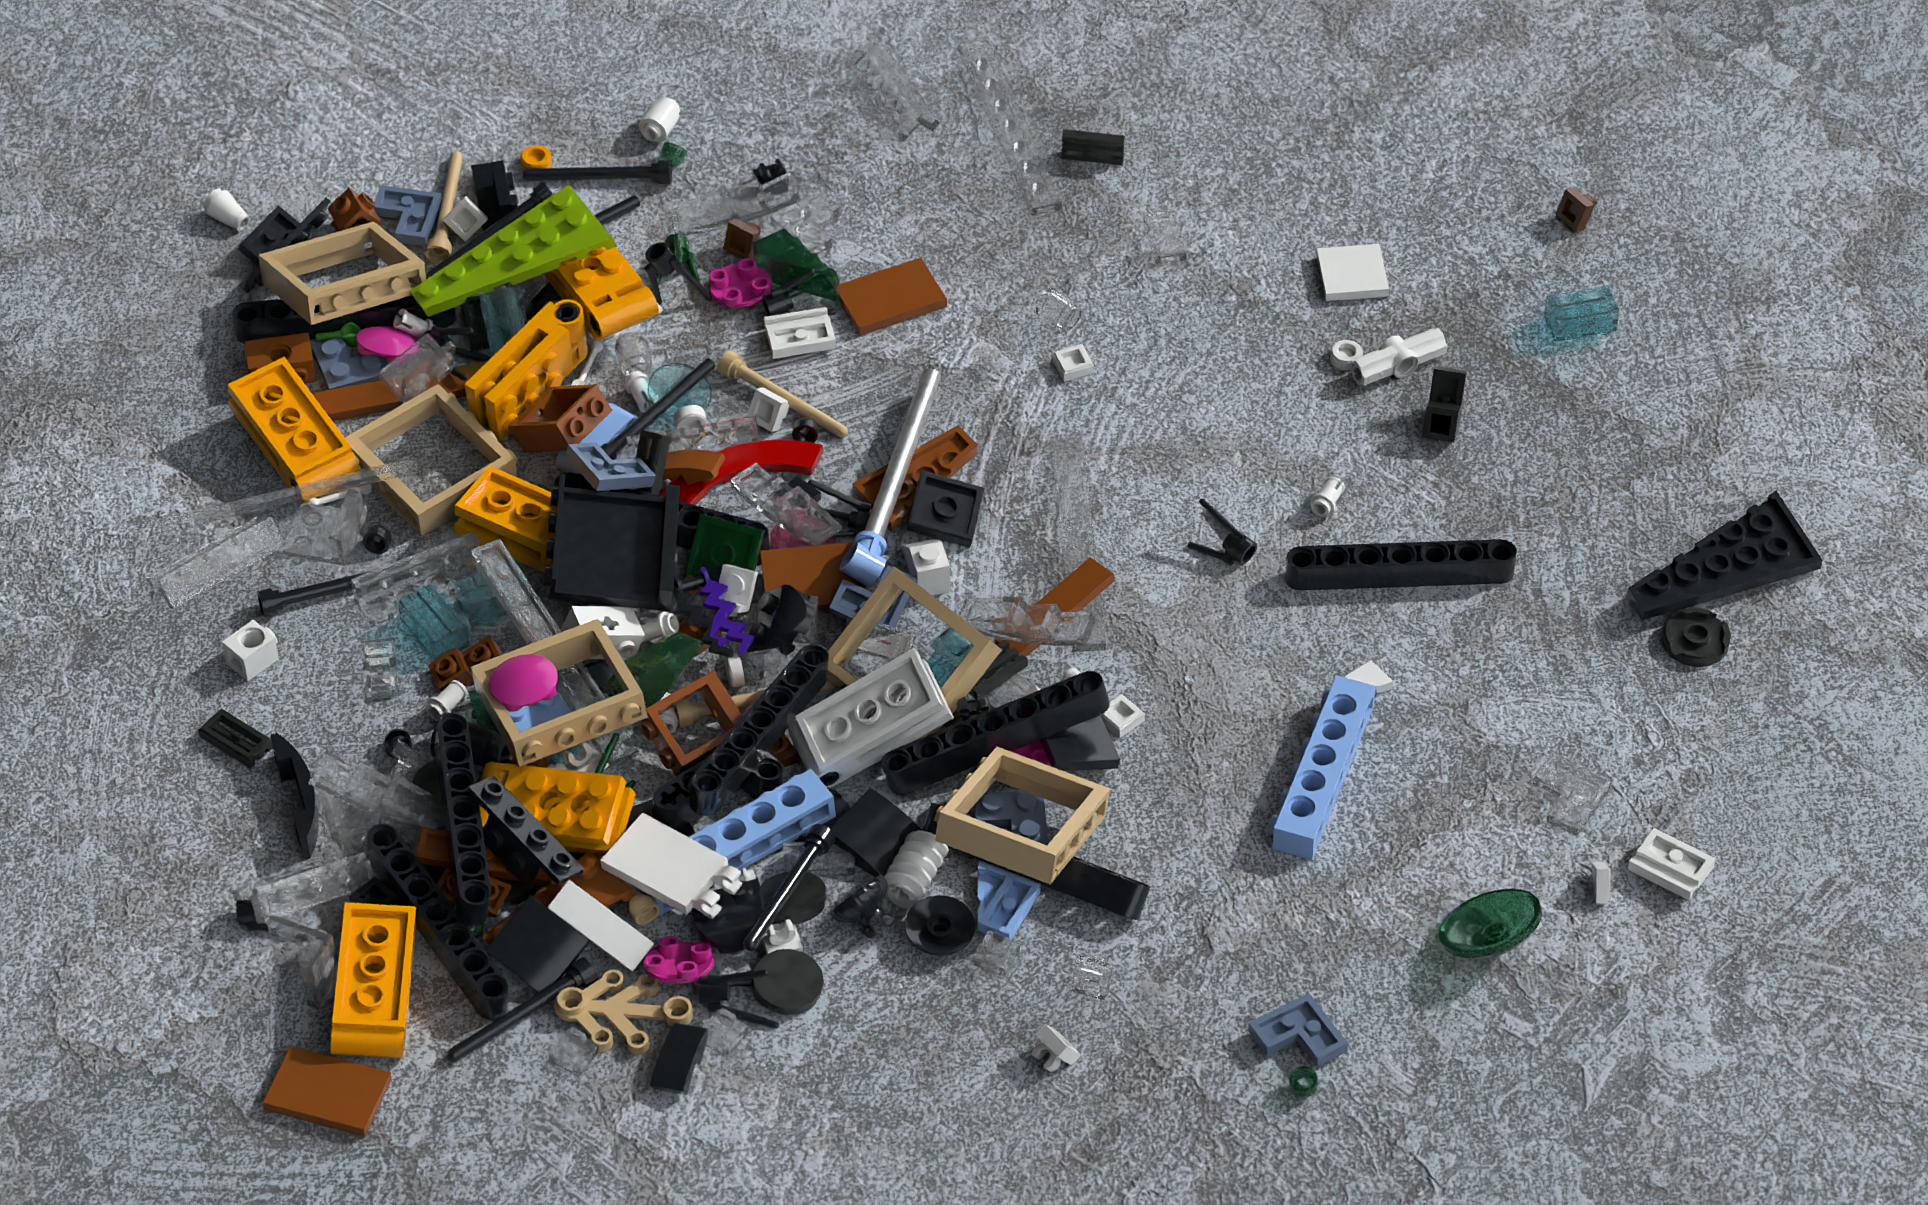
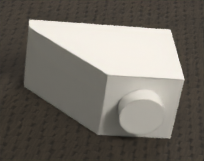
M931 539L902 545V552L909 573L918 579L917 584L932 596L950 592V565L942 541Z

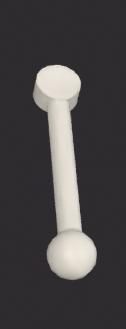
M595 340L591 343L589 357L579 378L572 382V386L585 385L584 380L597 353L603 349L601 341Z
M364 480L357 487L319 499L311 498L307 501L306 505L310 510H316L321 504L353 494H369L372 491V484L370 481Z

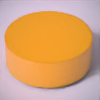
M529 146L520 155L523 170L529 168H551L552 166L551 152L544 146Z

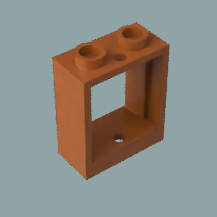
M597 384L548 387L508 427L524 452L566 451L568 444H579L613 410ZM537 410H540V416L537 415Z
M713 670L646 708L648 718L640 720V728L644 736L649 741L653 740L658 748V756L664 767L671 769L674 775L677 776L710 756L741 720L743 715ZM699 693L724 733L685 755L661 719L660 714Z

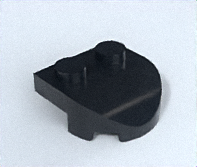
M782 585L765 592L758 602L759 613L757 620L749 631V635L754 636V641L747 649V652L757 658L774 650L785 656L795 650V645H793L794 639L798 633L806 634L813 620L815 605L809 601L811 596L790 585Z
M758 878L741 881L742 886L734 895L722 888L714 890L720 896L716 904L721 906V910L713 919L692 908L693 920L701 942L709 943L712 947L718 948L721 954L745 950L743 941L765 909Z

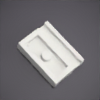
M827 307L764 317V327L767 332L773 359L836 349V339L830 318L828 317Z
M1653 828L1638 848L1634 858L1629 860L1628 870L1690 901L1694 891L1698 890L1714 868L1715 858Z

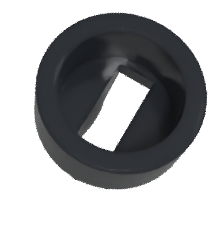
M801 417L796 420L792 430L793 440L815 443L819 433L817 422L809 417ZM805 427V428H807V429L805 430V433L803 434V433L800 432V431Z
M382 525L372 526L363 538L365 548L374 554L385 553L391 544V532ZM375 536L381 538L379 542L374 539Z
M399 728L389 731L384 740L385 752L394 759L408 756L412 751V740L408 732Z

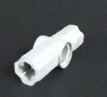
M1432 328L1404 340L1400 336H1391L1380 345L1378 350L1350 360V370L1354 381L1358 386H1365L1393 374L1397 378H1405L1411 375L1419 364L1447 353L1444 334L1439 328Z

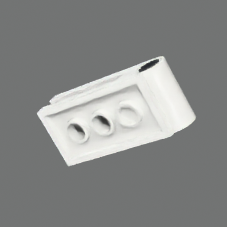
M913 648L796 715V720L791 723L788 732L805 770L812 769L827 788H832L880 761L891 750L915 741L954 717L928 663L921 659L918 652Z

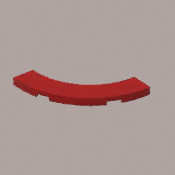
M764 440L735 445L717 451L723 453L726 459L719 468L718 475L713 480L706 483L699 481L688 485L683 476L671 481L669 485L680 486L679 501L696 505L708 494V490L721 482L725 484L748 476L751 471L770 469V472H795L812 475L823 454V445L797 440ZM666 487L659 496L665 497Z

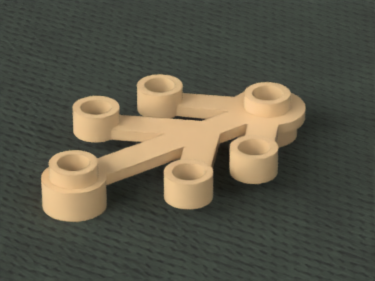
M615 969L606 971L601 979L583 990L576 987L563 989L554 1001L556 1015L564 1021H577L591 1036L592 1047L598 1052H606L612 1048L613 1034L608 1028L601 1027L591 1015L605 1016L627 1040L628 1051L633 1055L646 1053L649 1048L648 1035L638 1030L627 1018L666 1021L671 1027L674 1023L688 1025L693 1018L692 1004L687 998L682 996L669 998L664 1006L631 1003L640 996L652 997L656 995L659 991V981L643 973L636 982L623 989V974ZM610 980H617V981H618V982L615 983V984H610V983H608V981H610ZM645 983H653L650 987L643 986ZM605 992L616 994L606 1001L595 1000ZM599 1038H607L604 1042L597 1041ZM634 1041H642V1042H643V1043L640 1044V1045H635V1044H633Z

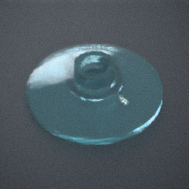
M671 363L655 370L649 379L647 387L651 403L655 404L695 368L682 363ZM704 377L663 414L673 418L674 413L678 409L688 405L700 406L705 411L712 398V390L707 378Z

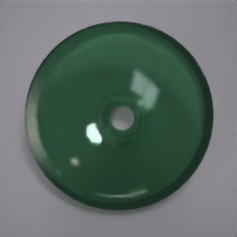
M1521 889L1494 890L1475 896L1453 909L1441 923L1438 935L1442 947L1451 955L1470 960L1494 958L1514 950L1530 938L1542 919L1543 911L1538 898L1528 891Z

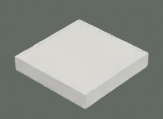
M1380 244L1317 248L1316 257L1325 301L1389 297V286Z

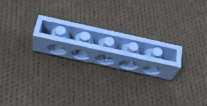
M1336 675L1332 687L1325 688L1321 700V707L1323 709L1321 713L1315 712L1310 729L1313 732L1311 738L1305 737L1301 747L1300 757H1303L1301 763L1295 762L1290 775L1292 785L1290 789L1284 788L1279 803V808H1282L1280 814H1274L1270 822L1268 833L1273 835V850L1313 860L1374 708L1376 686Z
M809 769L800 775L791 777L786 783L774 790L764 792L758 799L742 808L734 809L729 815L717 822L702 827L699 832L689 838L728 859V866H733L740 871L742 868H746L797 839L801 834L807 833L814 824L822 825L836 817L834 797L813 770ZM638 889L640 893H645L646 895H649L648 893ZM652 896L660 907L658 916L673 909L670 905Z

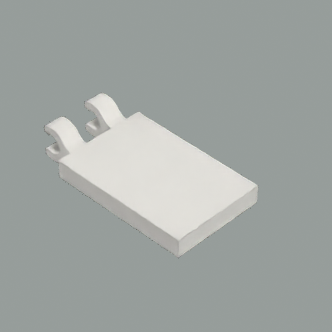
M644 813L634 821L600 860L601 867L605 871L686 915L692 908H695L708 918L713 919L720 912L721 906L716 904L720 896L716 892L709 890L710 887L716 884L726 892L734 895L742 886V882L736 880L741 875V872L733 866H728V859Z

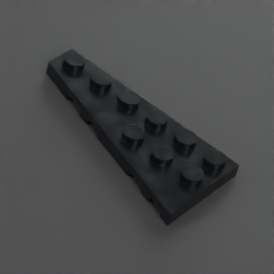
M1776 490L1768 495L1767 500L1759 506L1755 504L1747 509L1746 514L1738 520H1730L1694 545V549L1685 555L1680 553L1673 558L1671 564L1662 570L1656 569L1630 586L1627 598L1642 621L1821 569L1823 560Z

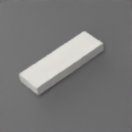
M568 880L548 906V909L632 973L654 945L651 940L570 880Z

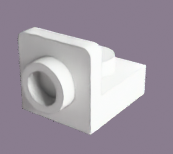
M724 564L719 583L727 585L728 591L721 600L736 603V608L730 616L737 617L738 613L747 612L750 609L758 572Z

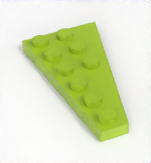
M567 185L411 289L410 292L429 317L464 304L467 297L481 292L484 296L495 292L494 287L508 282L511 285L518 284L558 269L561 262L575 257L578 260L590 257L589 252L601 247L609 250L617 247V245L570 185Z

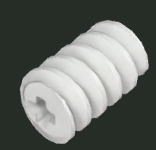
M914 831L908 834L892 865L889 866L887 874L884 876L888 886L885 896L895 905L910 909L919 899L924 897L925 889L930 886L931 879L936 876L937 868L941 867L943 858L947 856L949 849L947 845L935 841V834L926 831Z

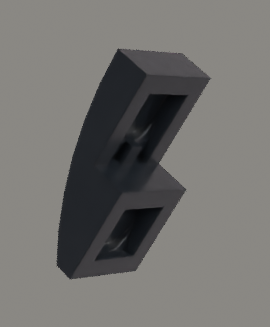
M674 1023L661 1048L650 1086L655 1090L687 1095L695 1064H701L709 1030L707 1028Z

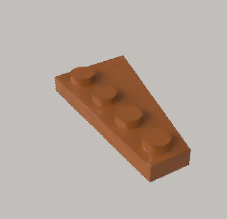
M959 425L915 449L887 526L891 532L910 515L921 470L951 478L978 453V444ZM889 464L852 483L853 493L862 502L870 503V509H873Z
M588 851L577 860L585 870L583 874L570 879V881L606 908L621 899L626 902L635 896L633 888L624 880L602 869L600 859L592 852ZM552 880L534 894L533 897L548 908L568 881L557 885ZM521 906L482 936L485 946L489 947Z

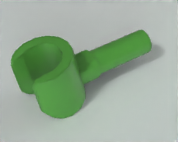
M348 322L341 330L336 332L316 333V340L326 341L342 337L350 347L354 348L357 347L356 337L361 329L355 323Z

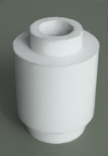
M661 97L655 100L639 122V129L642 135L649 141H664L679 120L680 108L678 104L668 97Z

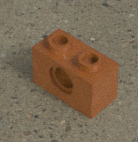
M309 332L244 342L249 373L285 357L304 384L316 382Z

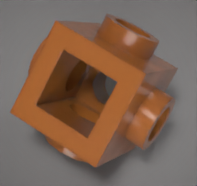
M350 187L327 208L333 218L331 224L338 232L373 221L377 225L382 223L374 210L375 202L366 193L358 194Z

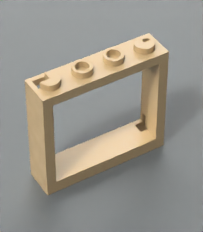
M374 221L259 254L262 284L311 325L411 296L410 290L426 280L424 261ZM372 242V247L364 249V243ZM371 254H375L388 265L384 268L312 289L296 277ZM319 305L320 312L314 313L315 306Z
M439 384L345 437L361 468L360 476L364 480L370 481L372 488L421 537L457 516L455 515V504L489 465L423 503L372 452L375 449L440 412L491 462L490 466L517 477V458L512 450L509 448L505 449L491 430L483 428L476 416L471 411H466L459 404L456 396L451 392L447 393Z
M894 566L827 651L829 653L827 678L840 688L844 684L849 686L857 681L856 678L843 669L844 665L902 591H904L974 645L940 689L953 714L957 709L958 700L967 696L1002 649ZM944 724L928 732L927 734L921 736L918 739L938 732Z
M598 619L470 667L476 692L519 767L648 718L643 692ZM531 654L542 656L550 660L558 671L602 654L624 692L519 732L505 706L492 696L489 689V680L493 671L501 663L519 655Z
M996 747L988 757L981 759L978 769L974 773L967 775L963 786L959 790L955 789L945 807L940 806L934 818V821L938 824L935 841L1051 884L1105 818L1110 788ZM995 780L1076 810L1048 845L966 815Z

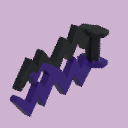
M705 567L700 568L699 574L682 580L678 576H674L673 594L677 600L676 615H689L688 624L707 628L701 638V644L710 645L708 648L709 653L733 657L734 651L724 647L728 644L729 640L741 643L738 649V656L743 657L754 641V636L742 633L746 628V624L727 620L736 608V603L721 600L728 591V586L710 580ZM702 588L700 596H708L703 602V607L690 604L695 598V593H688L689 591ZM706 608L717 611L713 618L703 617L706 613ZM719 631L727 633L725 638L716 635Z

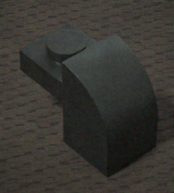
M1439 366L1434 367L1422 438L1454 443L1462 413L1467 371Z

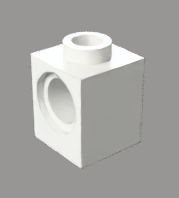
M252 620L222 641L225 662L246 681H249L279 659L276 646L278 640L269 628H263Z

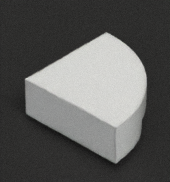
M1371 660L1345 676L1348 679L1376 686V693L1386 692L1393 687V680Z
M1592 862L1596 904L1609 903L1610 869L1605 862Z

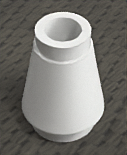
M215 189L204 201L203 207L207 210L208 216L236 229L238 232L248 226L250 217L228 191Z

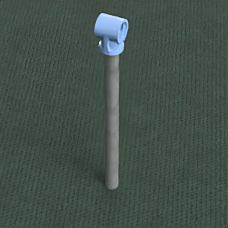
M932 368L925 369L922 372L865 531L859 532L855 536L853 545L840 564V571L866 587H871L875 583L886 563V559L882 557L887 547L883 537L941 379L940 373Z

